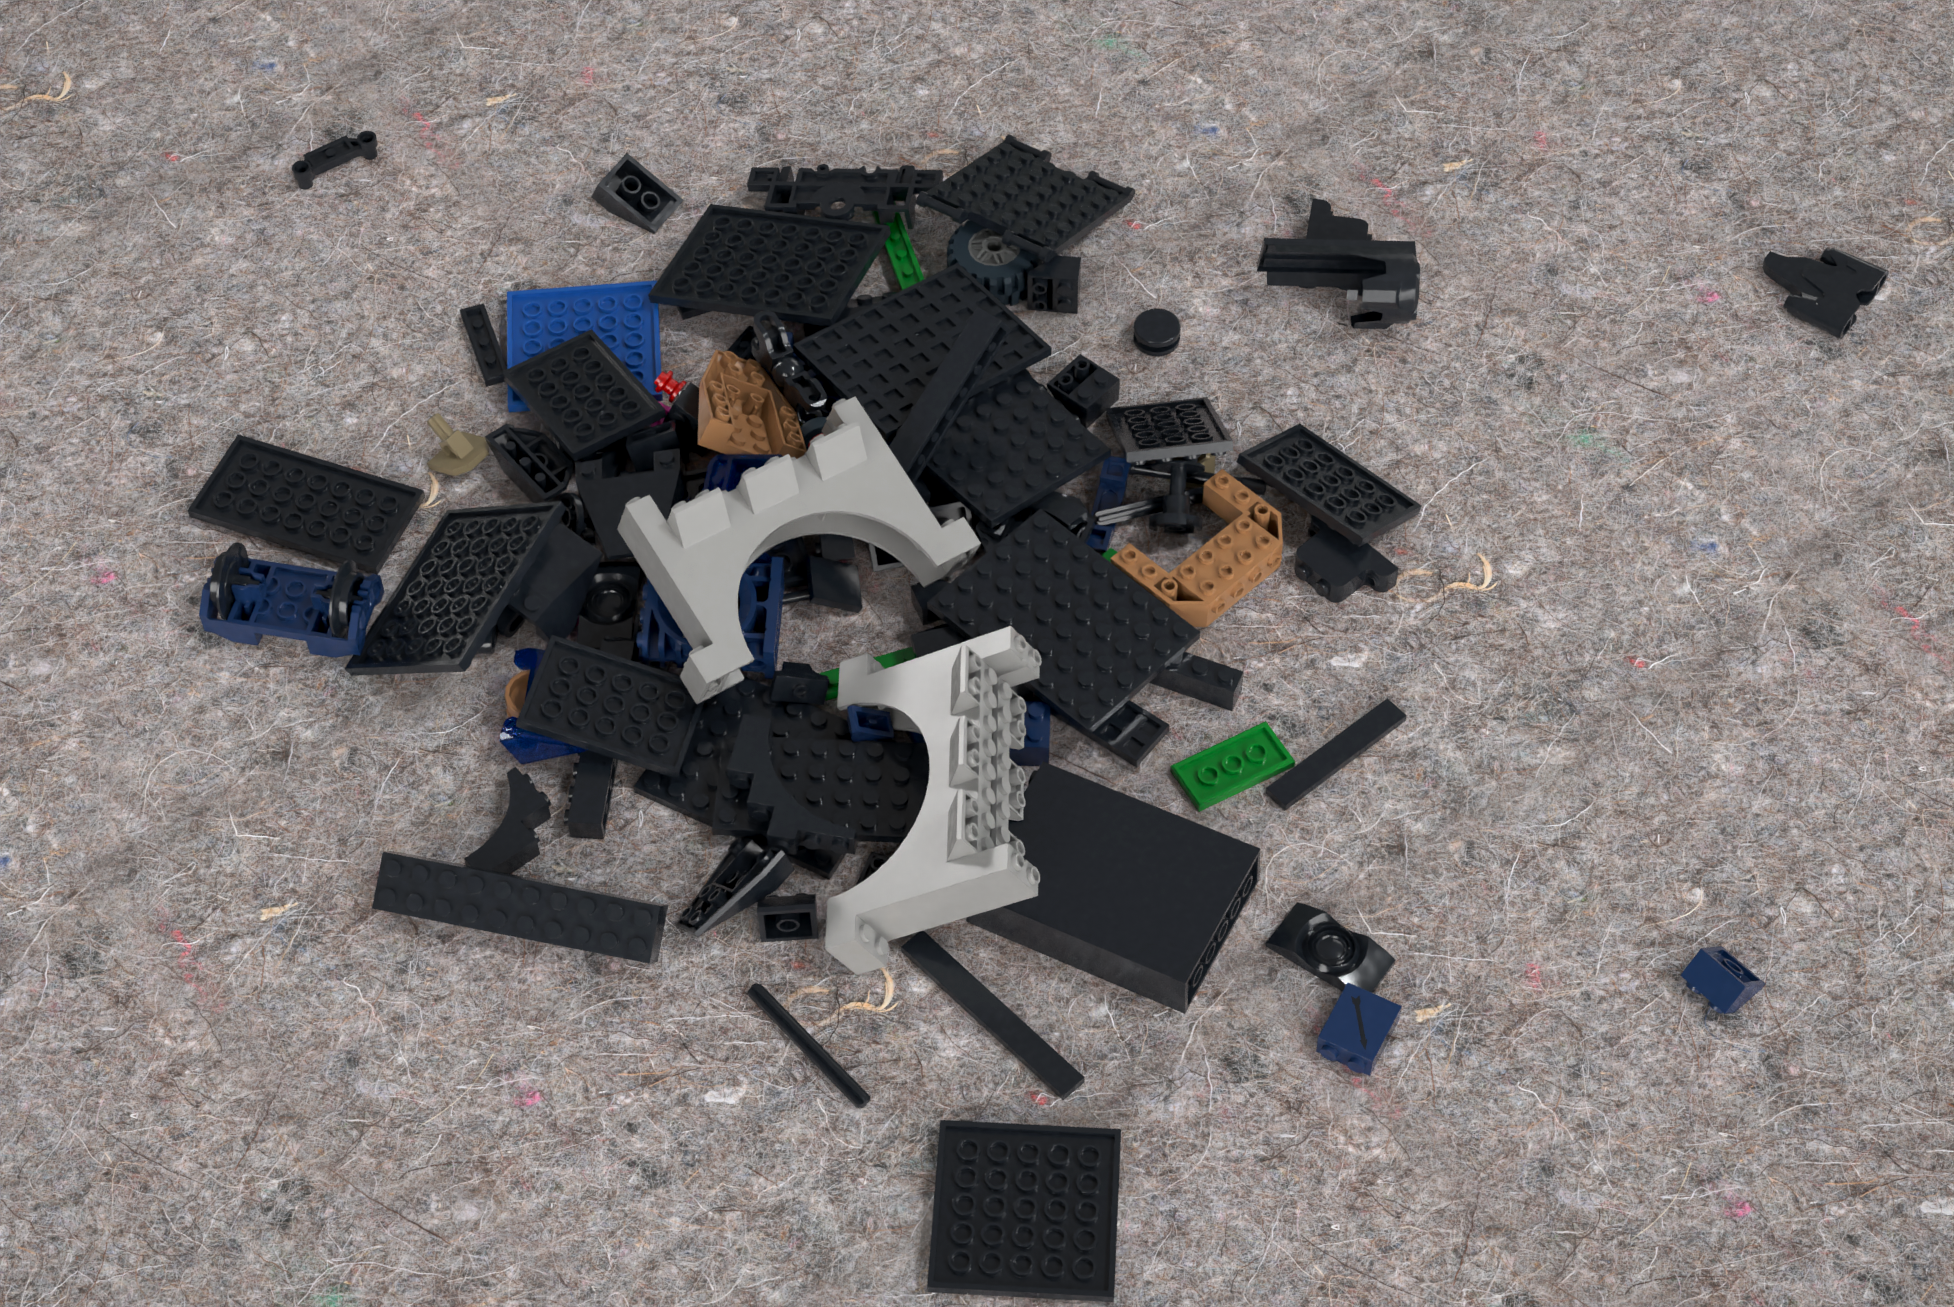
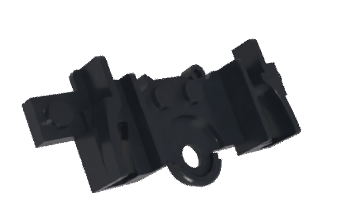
M821 164L817 167V171H814L812 168H799L794 182L791 166L783 167L781 172L779 168L752 167L747 187L750 192H768L764 206L765 211L781 212L783 210L784 213L804 215L805 210H815L816 207H820V217L848 221L855 216L854 208L862 207L863 211H878L881 225L894 223L895 212H904L908 229H913L915 223V194L929 191L943 182L944 176L942 170H915L913 165H903L900 167V170L881 169L879 166H876V170L873 173H867L865 166L859 169L834 168L829 171L828 165ZM894 201H904L905 205H894ZM835 202H843L845 204L841 209H831V205Z

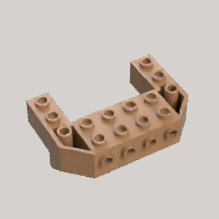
M1223 469L1204 483L1203 504L1228 522L1229 525L1170 573L1166 572L1130 543L1111 557V563L1193 627L1209 626L1278 569L1282 560L1281 513Z

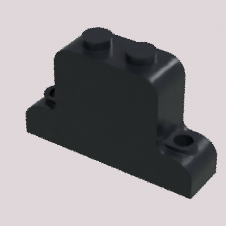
M1321 199L1312 200L1306 239L1372 240L1373 234H1368V223L1365 220L1334 216L1328 201ZM1310 268L1304 271L1317 272L1320 268ZM1299 286V288H1307V289L1316 288V287H1308V286Z
M1311 516V525L1308 528V534L1311 538L1297 548L1294 570L1297 577L1312 586L1318 595L1325 597L1330 602L1339 603L1364 585L1370 586L1377 592H1387L1396 585L1399 568L1368 543L1360 547L1351 543L1348 538L1329 528L1326 523L1316 516Z

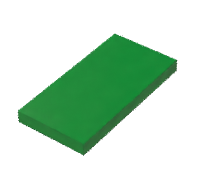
M1265 721L1171 765L1170 772L1198 812L1295 767V760Z

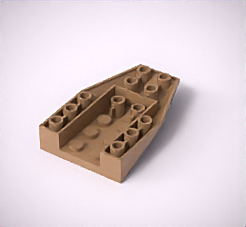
M716 349L699 383L698 445L761 467L764 466L766 461L775 456L781 458L789 454L791 458L795 457L796 459L804 456L807 449L797 414L765 369L755 360H744L730 351L722 352Z

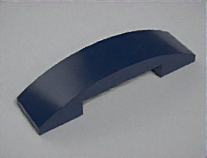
M1111 456L1104 460L1100 474V484L1091 512L1092 516H1094L1095 511L1123 504L1131 462L1127 463L1125 458ZM1117 522L1104 526L1095 524L1086 544L1095 551L1107 552Z

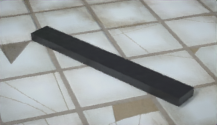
M924 930L918 932L901 946V952L1062 1100H1065L1085 1082V1077Z

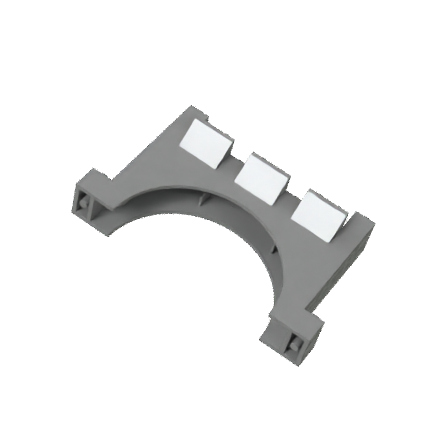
M856 396L848 400L845 398L840 399L832 405V410L826 418V423L822 429L823 434L816 436L810 441V446L804 456L798 459L795 457L791 458L789 454L781 458L775 456L758 469L755 467L749 468L742 473L741 480L734 490L729 492L727 490L721 491L719 487L712 491L704 490L697 494L693 500L687 503L681 501L674 505L667 520H665L650 495L643 498L635 497L626 503L617 530L693 648L688 654L687 662L684 663L680 679L696 704L745 679L739 668L753 662L754 658L747 647L739 622L738 591L740 580L746 569L760 555L777 544L789 539L812 534H836L857 538L871 543L894 556L915 575L924 588L967 566L981 545V542L964 517L956 521L950 519L940 526Z
M1012 626L886 669L868 653L840 662L837 708L841 711L847 709L850 705L890 712L893 730L911 731L924 736L929 754L930 769L927 791L921 810L913 827L899 848L866 880L842 894L829 898L827 901L825 950L856 975L887 966V954L889 952L887 941L1038 896L1039 871L1027 860H1024L1025 848L1022 841L1017 839L1008 830V820H1023V807H1025L1024 783L1026 781L1023 769L1018 767L1009 758V748L1018 750L1024 748V736L1026 735L1024 713L1026 712V704L1024 699L1018 696L1010 687L1039 678V666L1042 661L1039 652L1033 649L1026 642L1025 638L1019 635Z

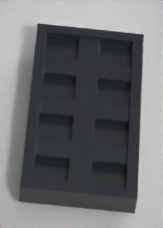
M1129 700L1087 737L1137 768L1169 732L1170 725ZM1051 708V715L1055 716L1059 720L1063 721L1067 725L1082 733L1079 729H1077L1074 725H1072L1069 721H1067L1064 717H1062L1059 713H1057L1054 709Z

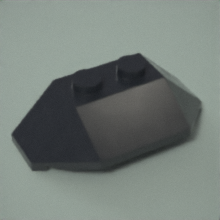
M505 424L485 436V440L503 472L532 503L547 502L567 490L574 470V464L545 433L526 428H514V425Z

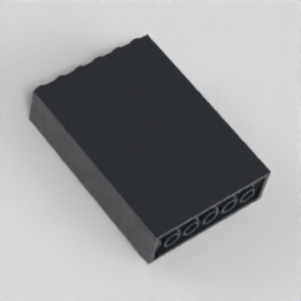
M1042 762L1038 771L1034 770L1028 781V787L1024 792L1025 807H1023V820H1008V830L1017 839L1021 840L1024 845V860H1027L1039 871L1038 896L966 917V922L1185 1014L1259 882L1261 849Z

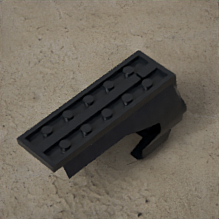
M1264 238L1257 262V272H1267V286L1336 287L1347 291V300H1357V295L1363 296L1360 308L1371 310L1372 312L1352 315L1351 326L1353 329H1387L1394 323L1408 324L1411 320H1416L1420 287V264L1416 257L1415 241ZM1310 268H1320L1317 272L1304 271ZM1337 322L1339 325L1347 326V324Z

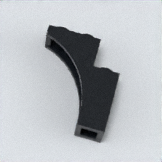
M516 767L506 773L510 787V800L506 815L492 837L480 848L464 858L467 866L512 874L540 855L538 847L540 839L534 829L551 818L549 809L551 802L543 791L539 793L534 788L535 785L530 776L526 773L523 775Z

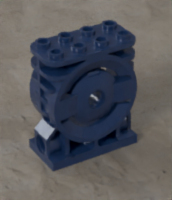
M772 557L771 564L752 563L742 575L738 591V598L740 599L739 622L747 647L754 658L753 662L740 669L742 671L764 672L765 679H773L774 671H777L785 586L783 558ZM648 579L647 584L643 585L645 608L641 607L640 610L642 632L638 631L637 635L639 661H643L644 665L650 667L652 660L660 661L661 668H667L668 661L675 663L677 668H684V663L687 662L689 657L688 654L693 648L687 639L683 638L684 634Z

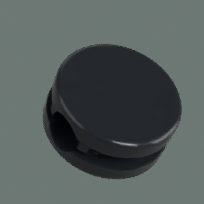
M1156 308L1142 312L1134 322L1133 340L1135 346L1142 353L1150 356H1164L1172 353L1180 343V321L1176 315L1165 309Z

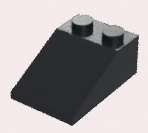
M628 153L602 179L591 196L608 212L653 234L656 233L684 201Z

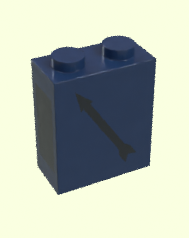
M1347 982L1318 1036L1316 1052L1320 1053L1327 1060L1338 1061L1348 1066L1356 1073H1364L1370 1076L1399 1022L1402 1006Z

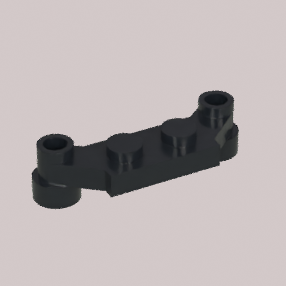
M363 131L358 134L357 139L343 136L304 154V160L297 161L292 165L293 176L297 180L299 188L303 190L310 189L317 175L356 157L363 156L367 160L375 159L378 155L376 134L372 131Z

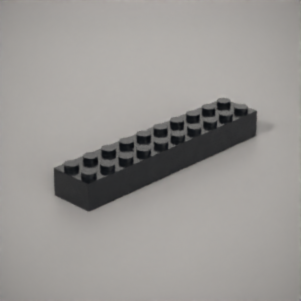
M385 851L382 853L372 909L651 964L658 962L668 905L396 851Z

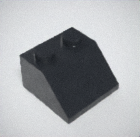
M816 894L769 895L757 902L761 942L819 939Z

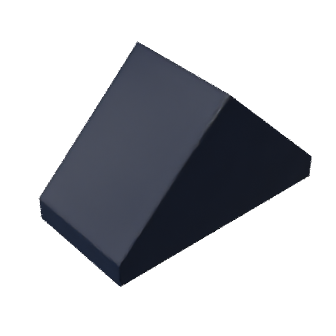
M854 705L847 707V722L852 742L886 741L895 738L890 712Z

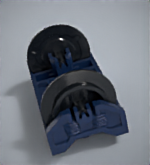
M236 542L226 552H222L215 558L214 568L212 567L211 569L212 575L210 578H207V583L204 584L202 589L199 617L204 631L212 632L232 642L258 646L264 634L306 641L310 654L333 658L352 654L360 656L364 647L366 628L374 607L381 602L385 591L380 575L364 576L363 573L358 571V567L353 560L344 561L338 572L251 559L248 558L245 546L242 543ZM348 632V639H344V636Z

